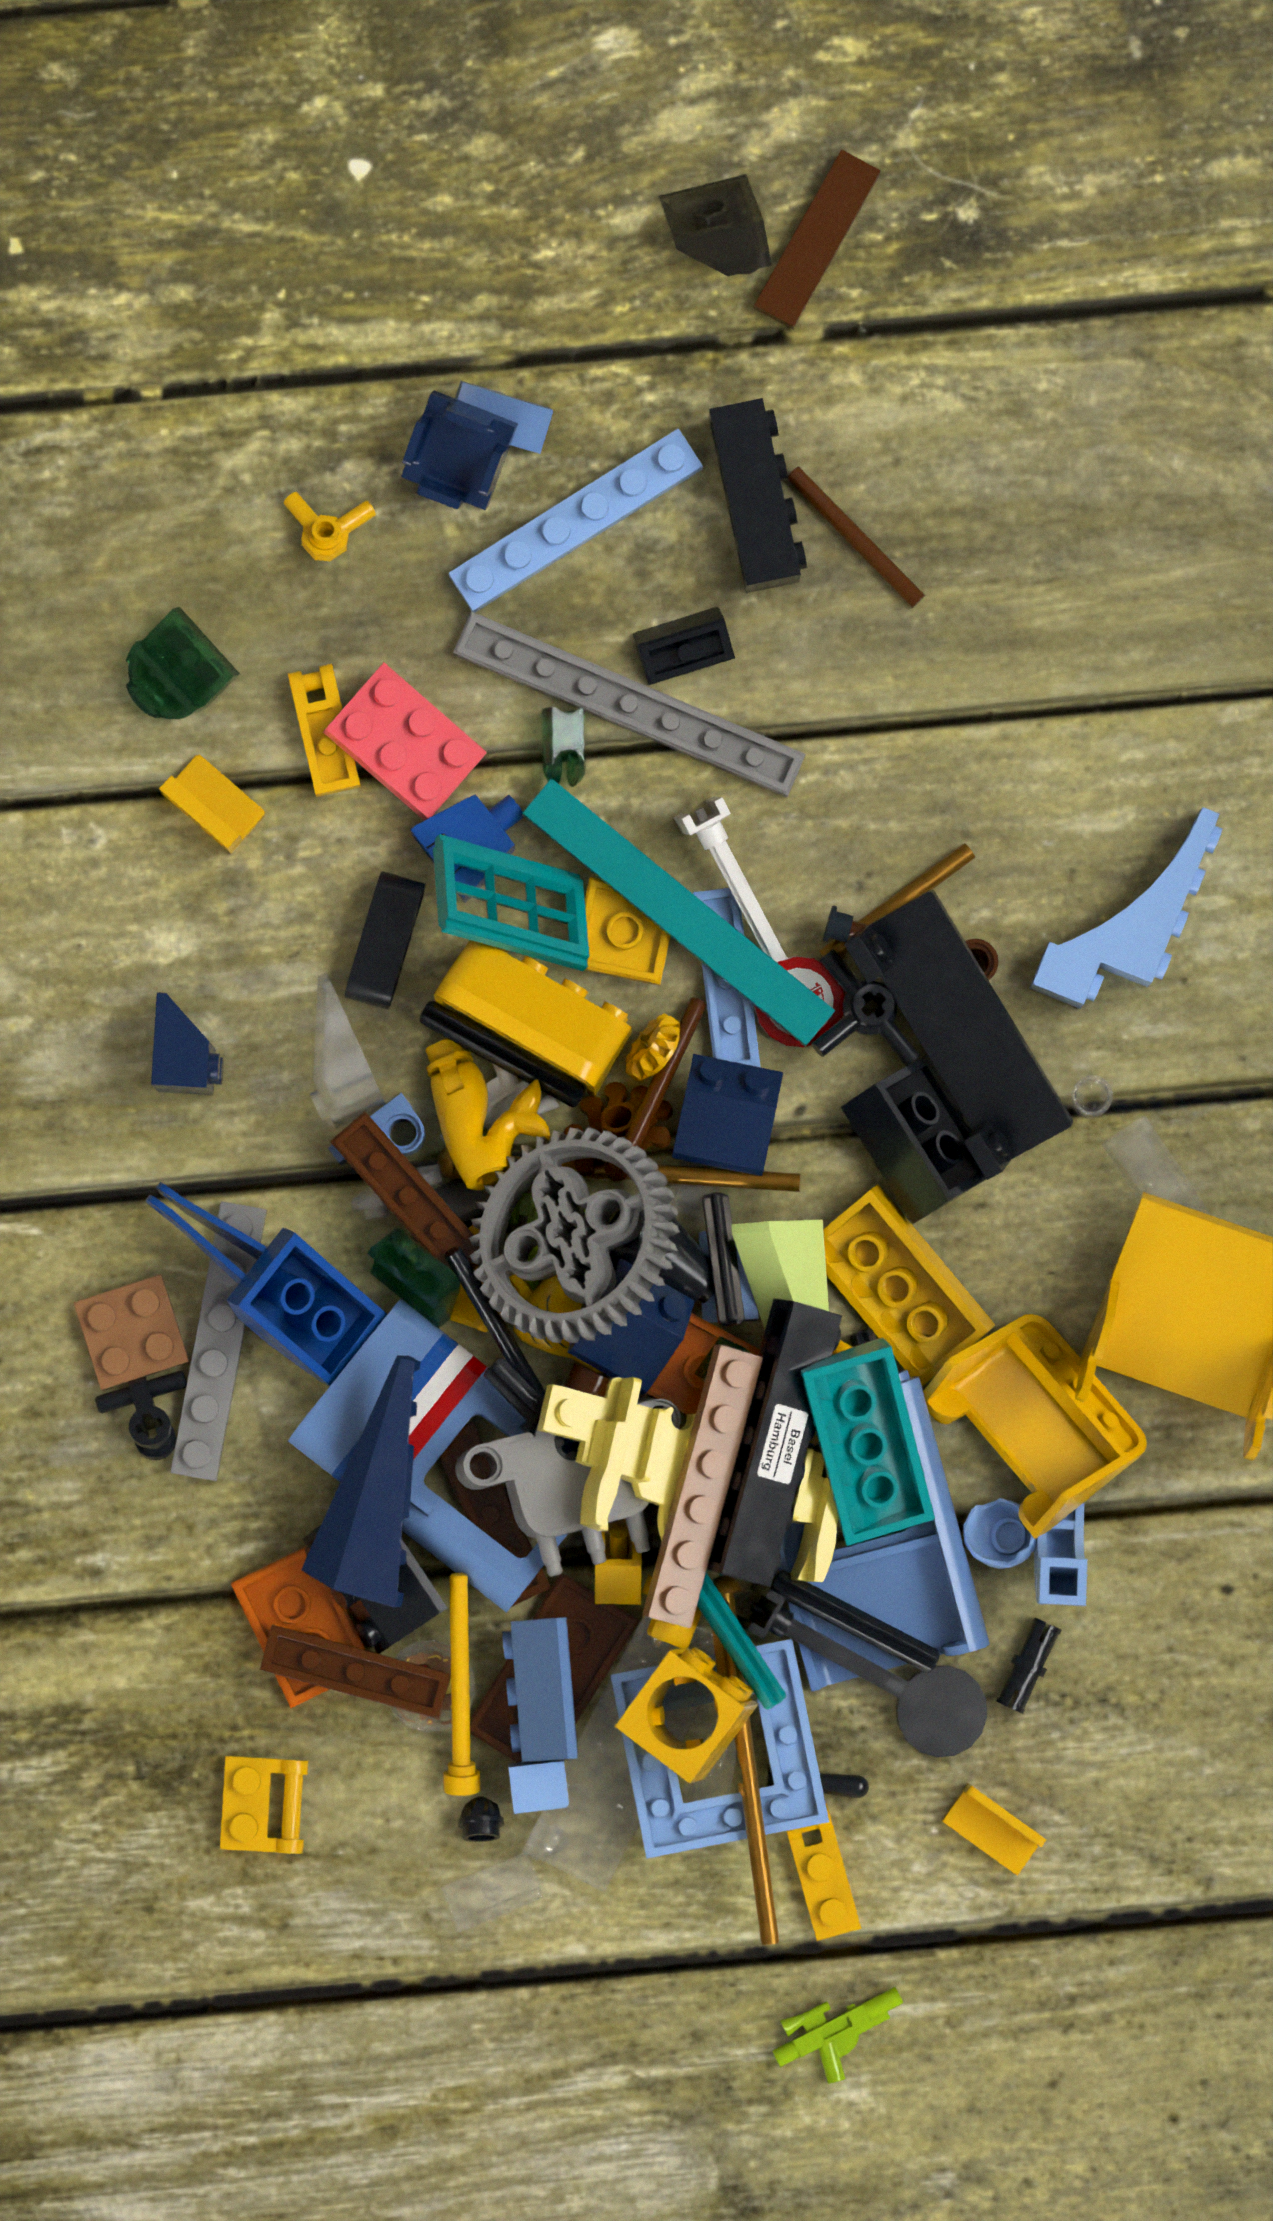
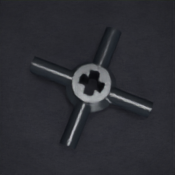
M834 949L820 959V962L846 993L842 1003L844 1017L812 1042L813 1048L821 1057L827 1055L855 1031L869 1036L880 1034L905 1066H908L920 1056L893 1023L897 1015V1003L885 984L878 981H872L868 984L866 980L860 982ZM872 999L877 1003L878 1008L875 1009L874 1013L866 1016L861 1008Z

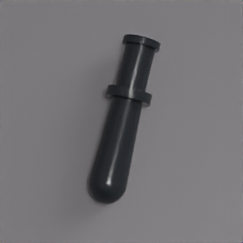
M769 1766L766 1774V1787L774 1785ZM820 1773L824 1794L861 1798L869 1790L868 1781L860 1775Z

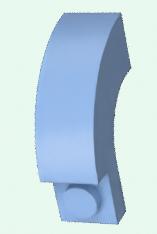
M1085 1502L1056 1526L1037 1538L1034 1551V1578L1038 1604L1086 1606L1088 1559H1085L1084 1555Z

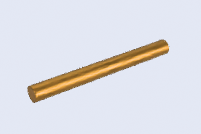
M964 843L858 922L869 925L923 893L934 889L976 858L974 853ZM834 939L821 948L819 953L824 957L834 949L841 957L848 950L844 945L846 942Z

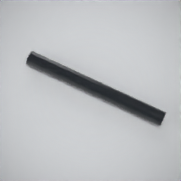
M461 1247L451 1248L444 1254V1257L505 1360L544 1399L545 1389L500 1313L490 1306L489 1301L491 1298L483 1295L479 1289L482 1283L476 1279L473 1273L474 1269Z

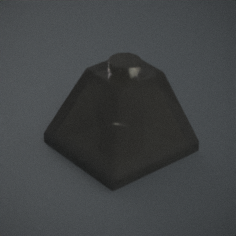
M746 174L659 196L660 205L676 250L726 276L752 274L758 269L772 266L764 220Z

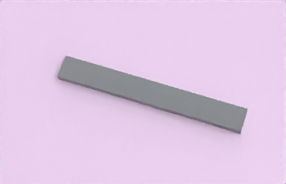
M472 611L453 651L454 656L785 797H788L806 755Z

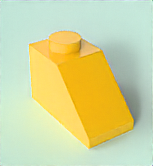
M625 1518L608 1523V1531H601L607 1560L604 1563L595 1565V1604L641 1605L642 1553L636 1552Z

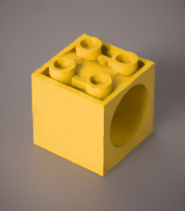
M693 1647L692 1650L689 1648L670 1650L614 1726L689 1784L705 1779L759 1705L750 1698L754 1691L747 1684L733 1675H730L729 1678L722 1677L713 1670L716 1662L696 1647ZM698 1680L707 1686L714 1695V1705L718 1720L713 1733L705 1742H703V1738L686 1740L683 1743L676 1739L665 1725V1711L662 1704L666 1692L673 1683L679 1685L697 1682Z

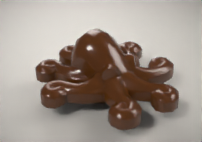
M611 1082L604 1089L605 1096L609 1100L607 1108L603 1111L604 1105L599 1097L587 1096L580 1102L581 1112L588 1116L590 1128H594L600 1133L609 1131L616 1135L617 1138H625L648 1087L643 1085L636 1086L631 1090V1099L625 1103L628 1095L625 1085L619 1082ZM662 1100L640 1147L642 1150L651 1146L663 1149L670 1144L671 1135L668 1129L662 1126L653 1127L658 1121L668 1120L673 1115V1108L668 1101ZM570 1124L564 1130V1134L566 1135L568 1134L570 1127L578 1128L579 1130L584 1132L583 1128L579 1124ZM595 1158L577 1159L574 1161V1166L582 1176H590L595 1172V1163L602 1160ZM606 1162L605 1172L610 1180L621 1181L628 1176L619 1167Z

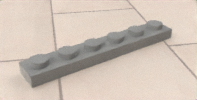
M221 1201L218 1218L261 1243L267 1210ZM215 1233L213 1246L247 1274L257 1259ZM211 1258L170 1473L217 1481L246 1325L238 1319L226 1301L238 1286V1283Z

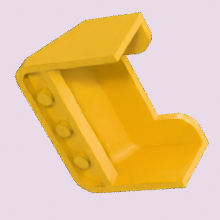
M469 940L433 994L436 1003L445 1008L448 1005L581 1081L587 1085V1093L596 1096L632 1034V1027L627 1024L628 1014L604 1001L600 1008L585 999L588 994L587 990L564 978L562 984L545 976L548 968L524 955L522 961H519L510 956L508 950Z

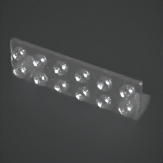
M643 1616L613 1674L658 1666L670 1650L681 1648L649 1636L647 1629L652 1618ZM696 1627L688 1648L692 1650L693 1647H696L707 1655L715 1654L712 1634ZM611 1679L577 1742L578 1758L569 1759L565 1766L569 1799L568 1807L543 1810L522 1849V1853L537 1861L541 1859L600 1891L606 1890L639 1826L622 1732L614 1727L619 1721ZM701 1705L665 1712L669 1732L681 1742L683 1741Z

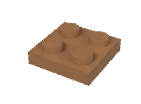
M160 1274L74 1302V1307L102 1391L190 1362L163 1275Z

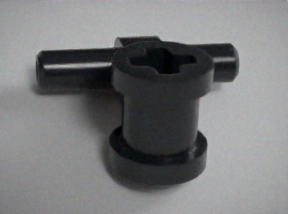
M181 1370L147 1380V1377L144 1376L128 1381V1387L108 1392L95 1398L97 1409L101 1414L132 1404L135 1405L136 1412L129 1421V1432L138 1452L146 1459L162 1460L168 1457L175 1449L177 1436L166 1412L155 1406L153 1398L186 1388L187 1382ZM157 1428V1436L149 1438V1430Z

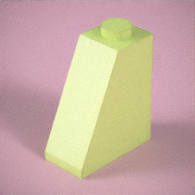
M823 1219L731 1224L732 1235L764 1329L767 1325L773 1298L796 1301L829 1311Z

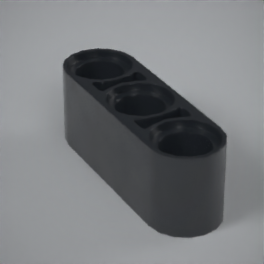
M381 871L347 982L345 998L386 1010L390 1009L422 904L426 883Z

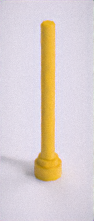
M453 1573L449 1576L452 1761L448 1763V1770L443 1772V1791L449 1795L467 1796L480 1792V1771L475 1768V1762L471 1761L468 1576L465 1573Z

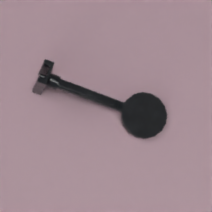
M752 1584L750 1590L761 1595L758 1604L755 1602L752 1604L750 1611L753 1613L749 1620L736 1614L741 1626L762 1639L765 1638L768 1631L780 1638L786 1635L896 1696L897 1725L904 1739L919 1752L934 1757L955 1756L970 1748L982 1734L987 1719L986 1697L979 1683L964 1670L949 1665H937L931 1673L919 1671L913 1674L910 1679L904 1680L793 1618L794 1613L782 1607L786 1599L785 1597L763 1585Z

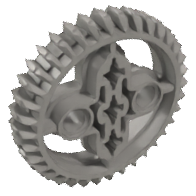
M570 1127L567 1135L561 1131L553 1130L551 1142L544 1136H536V1149L528 1145H521L522 1157L519 1160L514 1156H506L510 1168L506 1172L494 1171L499 1179L495 1187L493 1185H484L485 1191L490 1194L488 1201L476 1202L478 1208L483 1211V1215L471 1220L473 1226L479 1229L480 1233L469 1237L471 1244L480 1246V1249L469 1256L472 1262L479 1265L473 1272L476 1279L483 1282L479 1289L483 1295L491 1298L489 1301L490 1306L494 1310L501 1312L502 1319L510 1324L514 1323L516 1329L523 1333L530 1332L537 1339H545L547 1336V1339L554 1343H561L563 1338L569 1343H578L580 1336L588 1341H595L597 1330L604 1335H612L613 1321L621 1327L627 1326L626 1313L629 1311L634 1315H642L641 1308L638 1305L642 1299L648 1302L655 1301L653 1294L649 1290L653 1284L656 1286L665 1285L664 1280L658 1276L661 1269L673 1268L671 1262L665 1259L666 1253L678 1251L676 1244L668 1240V1238L680 1233L678 1226L669 1222L679 1213L674 1206L669 1204L675 1196L670 1189L665 1187L668 1181L664 1174L657 1171L659 1168L657 1163L651 1158H647L644 1150L638 1146H632V1142L626 1138H617L616 1135L609 1131L600 1133L596 1129L588 1127L585 1132L578 1128ZM585 1158H595L609 1162L622 1169L633 1180L640 1193L633 1196L625 1190L606 1189L590 1195L582 1175L572 1168L563 1167L561 1164ZM532 1185V1198L538 1213V1219L517 1228L510 1233L505 1241L508 1223L513 1210L525 1191ZM620 1209L621 1212L617 1221L609 1225L610 1216L614 1211ZM643 1216H645L643 1240L638 1256L626 1277L615 1288L616 1273L609 1252L634 1240L642 1231L644 1224ZM535 1246H538L537 1255L528 1262L530 1251ZM515 1274L523 1280L541 1281L557 1275L566 1296L576 1303L586 1304L587 1307L568 1313H554L537 1308L527 1302L515 1290L509 1276Z

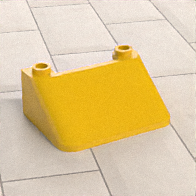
M1026 1314L949 1358L924 1389L923 1393L928 1412L937 1422L947 1425L966 1415L1031 1491V1494L1020 1504L1018 1515L1022 1524L1036 1539L1056 1526L1136 1461L1146 1450L1147 1440L1142 1429L1095 1375L1091 1391L1085 1402L1075 1399L1081 1358L1050 1322L1041 1316Z

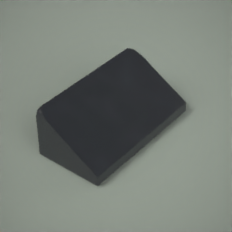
M718 607L633 633L634 642L648 685L735 659L725 619Z

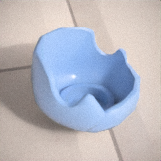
M998 1498L984 1505H976L971 1509L963 1524L964 1544L975 1559L988 1567L1004 1569L1021 1564L1035 1551L1037 1538L1035 1539L1019 1519L1020 1504Z

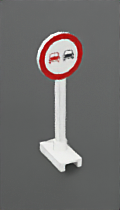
M713 796L706 800L712 813L707 815L702 807L694 811L698 818L695 822H693L689 814L681 813L673 818L682 834L692 835L696 833L704 850L709 849L761 950L835 1010L807 1046H810L813 1041L843 1017L842 1003L845 997L843 989L824 965L814 958L786 957L726 842L729 837L721 820L731 813L722 797ZM754 1005L758 1023L769 1037L786 1046L805 1047Z

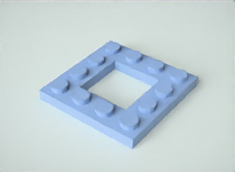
M793 1639L755 1646L786 1693L784 1701L768 1710L762 1706L756 1697L759 1704L758 1709L774 1784L773 1786L759 1788L765 1835L827 1823L829 1818ZM715 1654L708 1655L716 1662ZM715 1665L713 1670L717 1672V1666ZM658 1666L610 1675L619 1719ZM698 1680L697 1682L679 1685L673 1683L664 1696L662 1706H664V1711L668 1712L713 1703L715 1697L709 1688ZM665 1714V1725H666V1727H667V1729H668V1724H667V1719H666V1714ZM622 1733L646 1859L747 1839L742 1795L739 1792L683 1803L678 1775Z

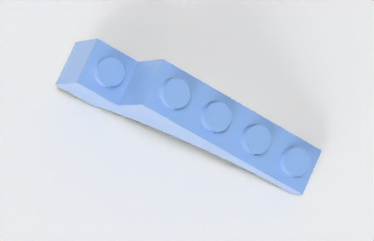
M1202 807L1184 843L1168 867L1151 887L1123 911L1102 925L1059 945L1049 942L1029 989L1080 1009L1086 999L1094 1002L1104 979V976L1097 974L1098 968L1145 987H1149L1154 977L1162 980L1172 957L1171 954L1165 952L1171 935L1179 938L1189 912L1181 910L1187 894L1196 896L1206 870L1198 868L1205 851L1213 854L1223 828L1215 826L1220 814Z

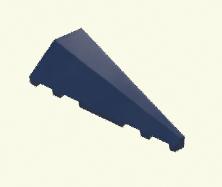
M397 1355L301 1569V1571L333 1590L391 1607H401L404 1593L398 1592L399 1567L406 1564L407 1550L401 1549L403 1519L409 1518L414 1456V1445L408 1444L410 1417L417 1415V1402L412 1401L413 1373L420 1370V1361L411 1356Z

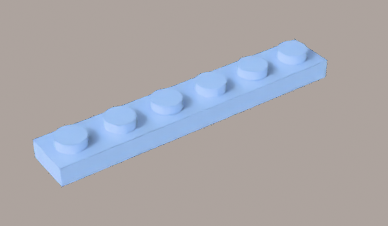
M678 428L448 573L449 577L470 610L475 613L703 469V465Z

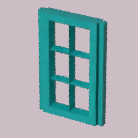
M439 834L435 838L433 856L438 926L441 927V932L579 971H584L588 967L587 959L590 956L584 885L579 874ZM454 864L483 872L485 889L455 881ZM494 876L525 884L526 901L496 893ZM536 888L565 896L566 912L538 905ZM456 893L486 901L487 918L458 911ZM497 905L527 913L528 930L498 922ZM538 917L567 924L568 941L540 934Z

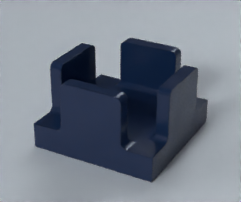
M433 390L423 415L418 419L413 429L402 461L405 467L401 477L419 484L416 491L418 495L451 508L459 509L463 503H468L486 510L490 504L518 423Z

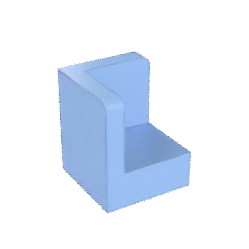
M564 1760L527 1761L508 1764L514 1814L568 1807L569 1799Z

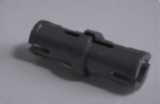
M1037 1618L1033 1620L1034 1623L1019 1656L1014 1654L1011 1663L1015 1665L1000 1696L996 1700V1702L1008 1707L1015 1690H1018L1019 1693L1012 1709L1022 1714L1025 1711L1024 1708L1038 1677H1044L1047 1671L1043 1666L1058 1635L1062 1631L1050 1625L1044 1640L1040 1642L1039 1638L1046 1622Z

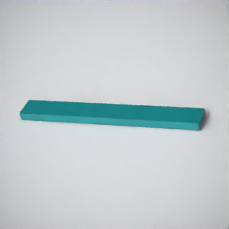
M552 778L522 813L527 820L803 1046L806 1047L835 1012L825 1001Z

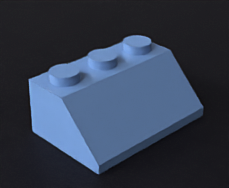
M567 1617L511 1621V1631H504L502 1634L504 1658L514 1659L515 1677L506 1678L508 1706L517 1705L519 1724L510 1725L512 1753L521 1752L522 1762L577 1759L578 1746Z

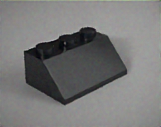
M927 1055L875 1083L841 1106L851 1127L861 1139L874 1160L876 1167L881 1171L897 1197L899 1204L913 1224L987 1180L964 1143L972 1127Z
M320 1526L302 1539L306 1545V1556L311 1549ZM402 1539L401 1549L407 1550L406 1564L399 1567L398 1592L404 1593L401 1607L387 1606L330 1588L335 1601L343 1609L348 1608L358 1623L356 1630L361 1640L369 1648L373 1647L378 1654L447 1609V1606Z

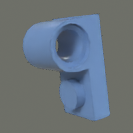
M402 1093L370 1116L390 1140V1133L395 1124L406 1121L415 1126L416 1137L411 1144L399 1146L394 1143L405 1157L417 1153L423 1147L426 1139L425 1128L420 1118L414 1112L413 1107ZM334 1145L328 1148L341 1166L347 1162Z

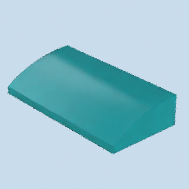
M884 1338L876 1339L834 1354L801 1370L845 1544L849 1546L934 1520L935 1516L892 1346Z

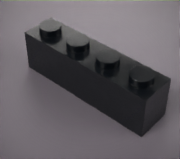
M763 398L709 409L710 428L746 593L798 583L801 576L800 569L807 568V562L802 541L794 543L790 525L798 524L793 498L784 499L781 481L788 480V474L783 453L775 455L771 437L779 436L774 410L765 411Z

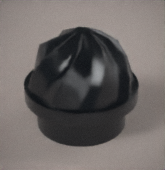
M478 1796L466 1803L461 1812L460 1819H458V1827L463 1829V1840L470 1842L497 1840L500 1838V1827L504 1826V1818L501 1817L497 1803L482 1796Z

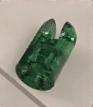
M556 707L542 708L543 774L548 782L552 778L559 784L562 776V763L566 762L568 783L571 787H575L582 781L586 772L584 708L580 707L574 711H560Z

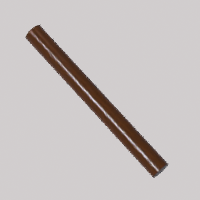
M799 466L788 475L787 481L912 608L925 597V594Z
M690 998L679 1021L680 1038L677 1048L667 1064L653 1076L625 1135V1138L632 1142L634 1147H641L707 1007L706 1003L699 998Z

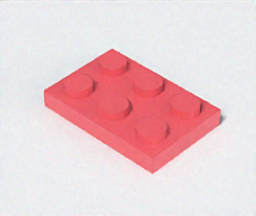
M383 663L323 731L325 735L424 821L435 814L487 753L386 663Z

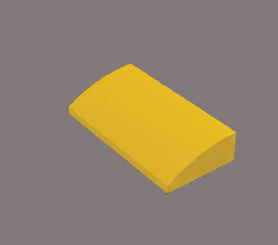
M879 1184L870 1189L823 1229L827 1277L874 1331L879 1339L884 1338L892 1346L894 1357L905 1370H908L911 1377L919 1376L921 1386L932 1379L949 1358L973 1345L995 1326V1323Z

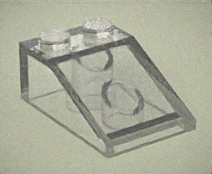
M326 972L318 976L313 1080L318 1090L310 1093L323 1122L331 1119L335 1127L339 1128L353 1122L364 1111L367 1114H371L382 1108L386 1103Z

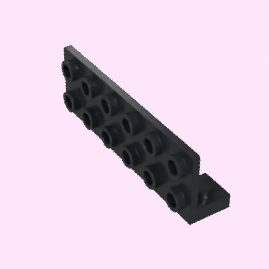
M934 890L923 893L858 930L844 944L868 984L881 977L965 1115L972 1130L965 1138L964 1143L987 1180L1003 1172L1013 1158L1072 1126L1073 1119Z

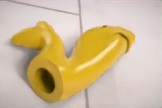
M448 1038L426 1048L425 1051L430 1062L426 1071L428 1076L431 1077L430 1085L439 1126L448 1153L466 1187L472 1190L485 1189L484 1185H496L499 1179L494 1171L506 1172L510 1168L506 1156H512L513 1143L519 1134L535 1138L536 1136H544L548 1140L550 1139V1130L546 1121L537 1114L541 1102L539 1081L537 1079L532 1081L519 1093L511 1103L509 1110L501 1114L493 1123L486 1136H483L484 1122L488 1110V1090L480 1068L473 1062L472 1054L469 1051L463 1050L461 1045Z

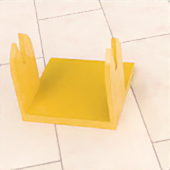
M1143 1192L1082 1351L1075 1399L1085 1402L1091 1391L1097 1366L1245 1417L1243 1458L1253 1461L1261 1449L1266 1418L1273 1419V1237Z

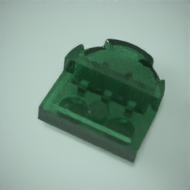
M181 607L172 609L143 640L135 642L126 658V662H129V682L126 684L128 693L134 703L144 713L154 718L179 720L196 714L207 708L240 675Z
M399 1227L394 1228L369 1249L367 1254L374 1259L370 1273L437 1328H440L450 1320L460 1291L459 1279L450 1268Z

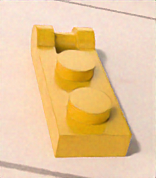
M332 663L319 666L320 671L302 675L301 671L288 673L316 797L361 787L355 760L323 733L343 709ZM324 688L326 700L313 703L308 702L306 692Z
M827 1803L826 1808L829 1822L786 1831L817 1941L862 1929ZM819 1829L822 1842L805 1846L802 1833Z

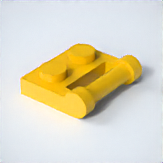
M225 1756L220 1849L303 1854L304 1839H299L303 1775H308L309 1761ZM272 1773L285 1774L281 1838L268 1837Z

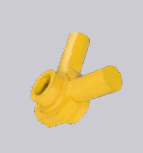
M298 492L291 493L284 500V505L303 526L302 546L314 560L330 562L347 551L349 533L376 516L373 506L367 500L340 518L327 515L318 516Z

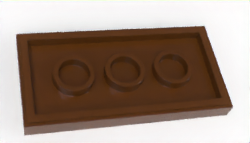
M562 1572L532 1620L567 1617L575 1722L577 1723L640 1620L614 1604H595V1592ZM507 1659L470 1719V1734L518 1763L522 1762L521 1752L512 1753L510 1732L511 1724H519L517 1705L508 1706L506 1678L515 1677L514 1659Z

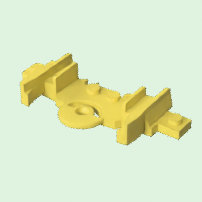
M615 1377L610 1379L607 1384L605 1398L555 1384L547 1385L537 1430L580 1441L575 1462L591 1468L585 1482L581 1501L580 1524L596 1531H608V1516L618 1491L620 1479L632 1484L635 1497L659 1506L657 1522L662 1540L696 1413L688 1414L685 1426L680 1430L677 1429L671 1421V1415L674 1411L673 1407L660 1409L637 1404L642 1380L634 1377ZM807 1448L804 1459L805 1474L802 1482L797 1486L792 1504V1523L804 1524L805 1526L798 1555L790 1575H792L791 1580L823 1582L832 1561L839 1518L828 1475L826 1478L821 1477L824 1467L822 1453Z

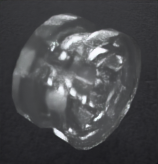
M1089 1075L1081 1078L1075 1084L1071 1092L1070 1102L1073 1110L1079 1116L1086 1119H1095L1102 1116L1109 1109L1113 1101V1091L1105 1079ZM1092 1085L1100 1088L1099 1099L1104 1103L1099 1108H1096V1105L1093 1104L1091 1109L1082 1104L1084 1095L1079 1091L1084 1086L1091 1090Z

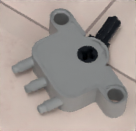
M497 1359L487 1368L484 1378L525 1419L519 1426L524 1433L480 1444L463 1452L455 1465L456 1476L459 1482L472 1490L484 1489L503 1483L506 1484L518 1527L527 1536L537 1539L543 1564L546 1566L550 1577L562 1573L561 1557L555 1537L582 1530L587 1552L591 1556L592 1563L597 1565L606 1562L605 1545L601 1531H596L580 1524L581 1501L585 1482L591 1469L588 1466L575 1462L580 1441L573 1443L572 1448L574 1451L565 1454L561 1449L564 1444L562 1437L538 1431L537 1427L544 1399L505 1359ZM654 1399L638 1403L650 1408L663 1409L665 1407H673L674 1411L671 1415V1421L679 1429L681 1414L677 1406L671 1401ZM474 1455L483 1456L488 1461L490 1472L486 1479L481 1480L472 1474L470 1461ZM620 1479L618 1491L608 1516V1523L626 1518L631 1541L634 1542L636 1552L649 1551V1533L643 1515V1510L649 1502L635 1497L632 1484Z

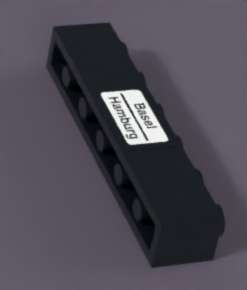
M773 1298L758 1355L763 1357L709 1558L708 1571L771 1587L772 1579L777 1574L781 1564L780 1549L784 1534L792 1523V1504L795 1492L805 1474L804 1459L808 1443L816 1432L801 1370L832 1356L841 1338L840 1323L842 1315L796 1301Z

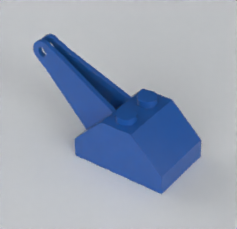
M159 1182L155 1189L167 1200L202 1225L257 1259L252 1268L245 1274L174 1210L152 1195H149L145 1200L155 1211L174 1224L238 1283V1286L226 1300L238 1319L272 1348L328 1386L334 1382L387 1316V1313L291 1230L283 1227L269 1246L266 1247Z

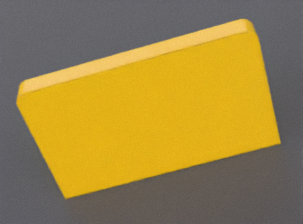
M196 755L176 778L171 775L159 788L163 796L230 854L233 853L265 816L264 810L201 755Z
M967 1783L941 1820L1017 1876L1038 1846L1042 1847L1046 1842L1045 1838L969 1783Z

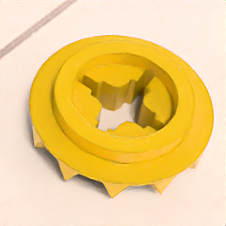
M665 1013L658 1016L656 1020L649 1021L644 1031L639 1032L637 1040L631 1044L632 1050L626 1056V1073L636 1081H642L657 1074L667 1064L677 1048L680 1038V1022Z

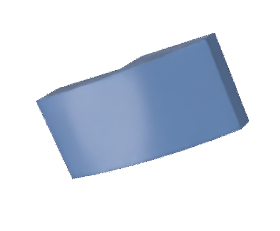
M460 381L455 399L518 423L511 446L541 453L554 410L546 406L507 396L502 392Z

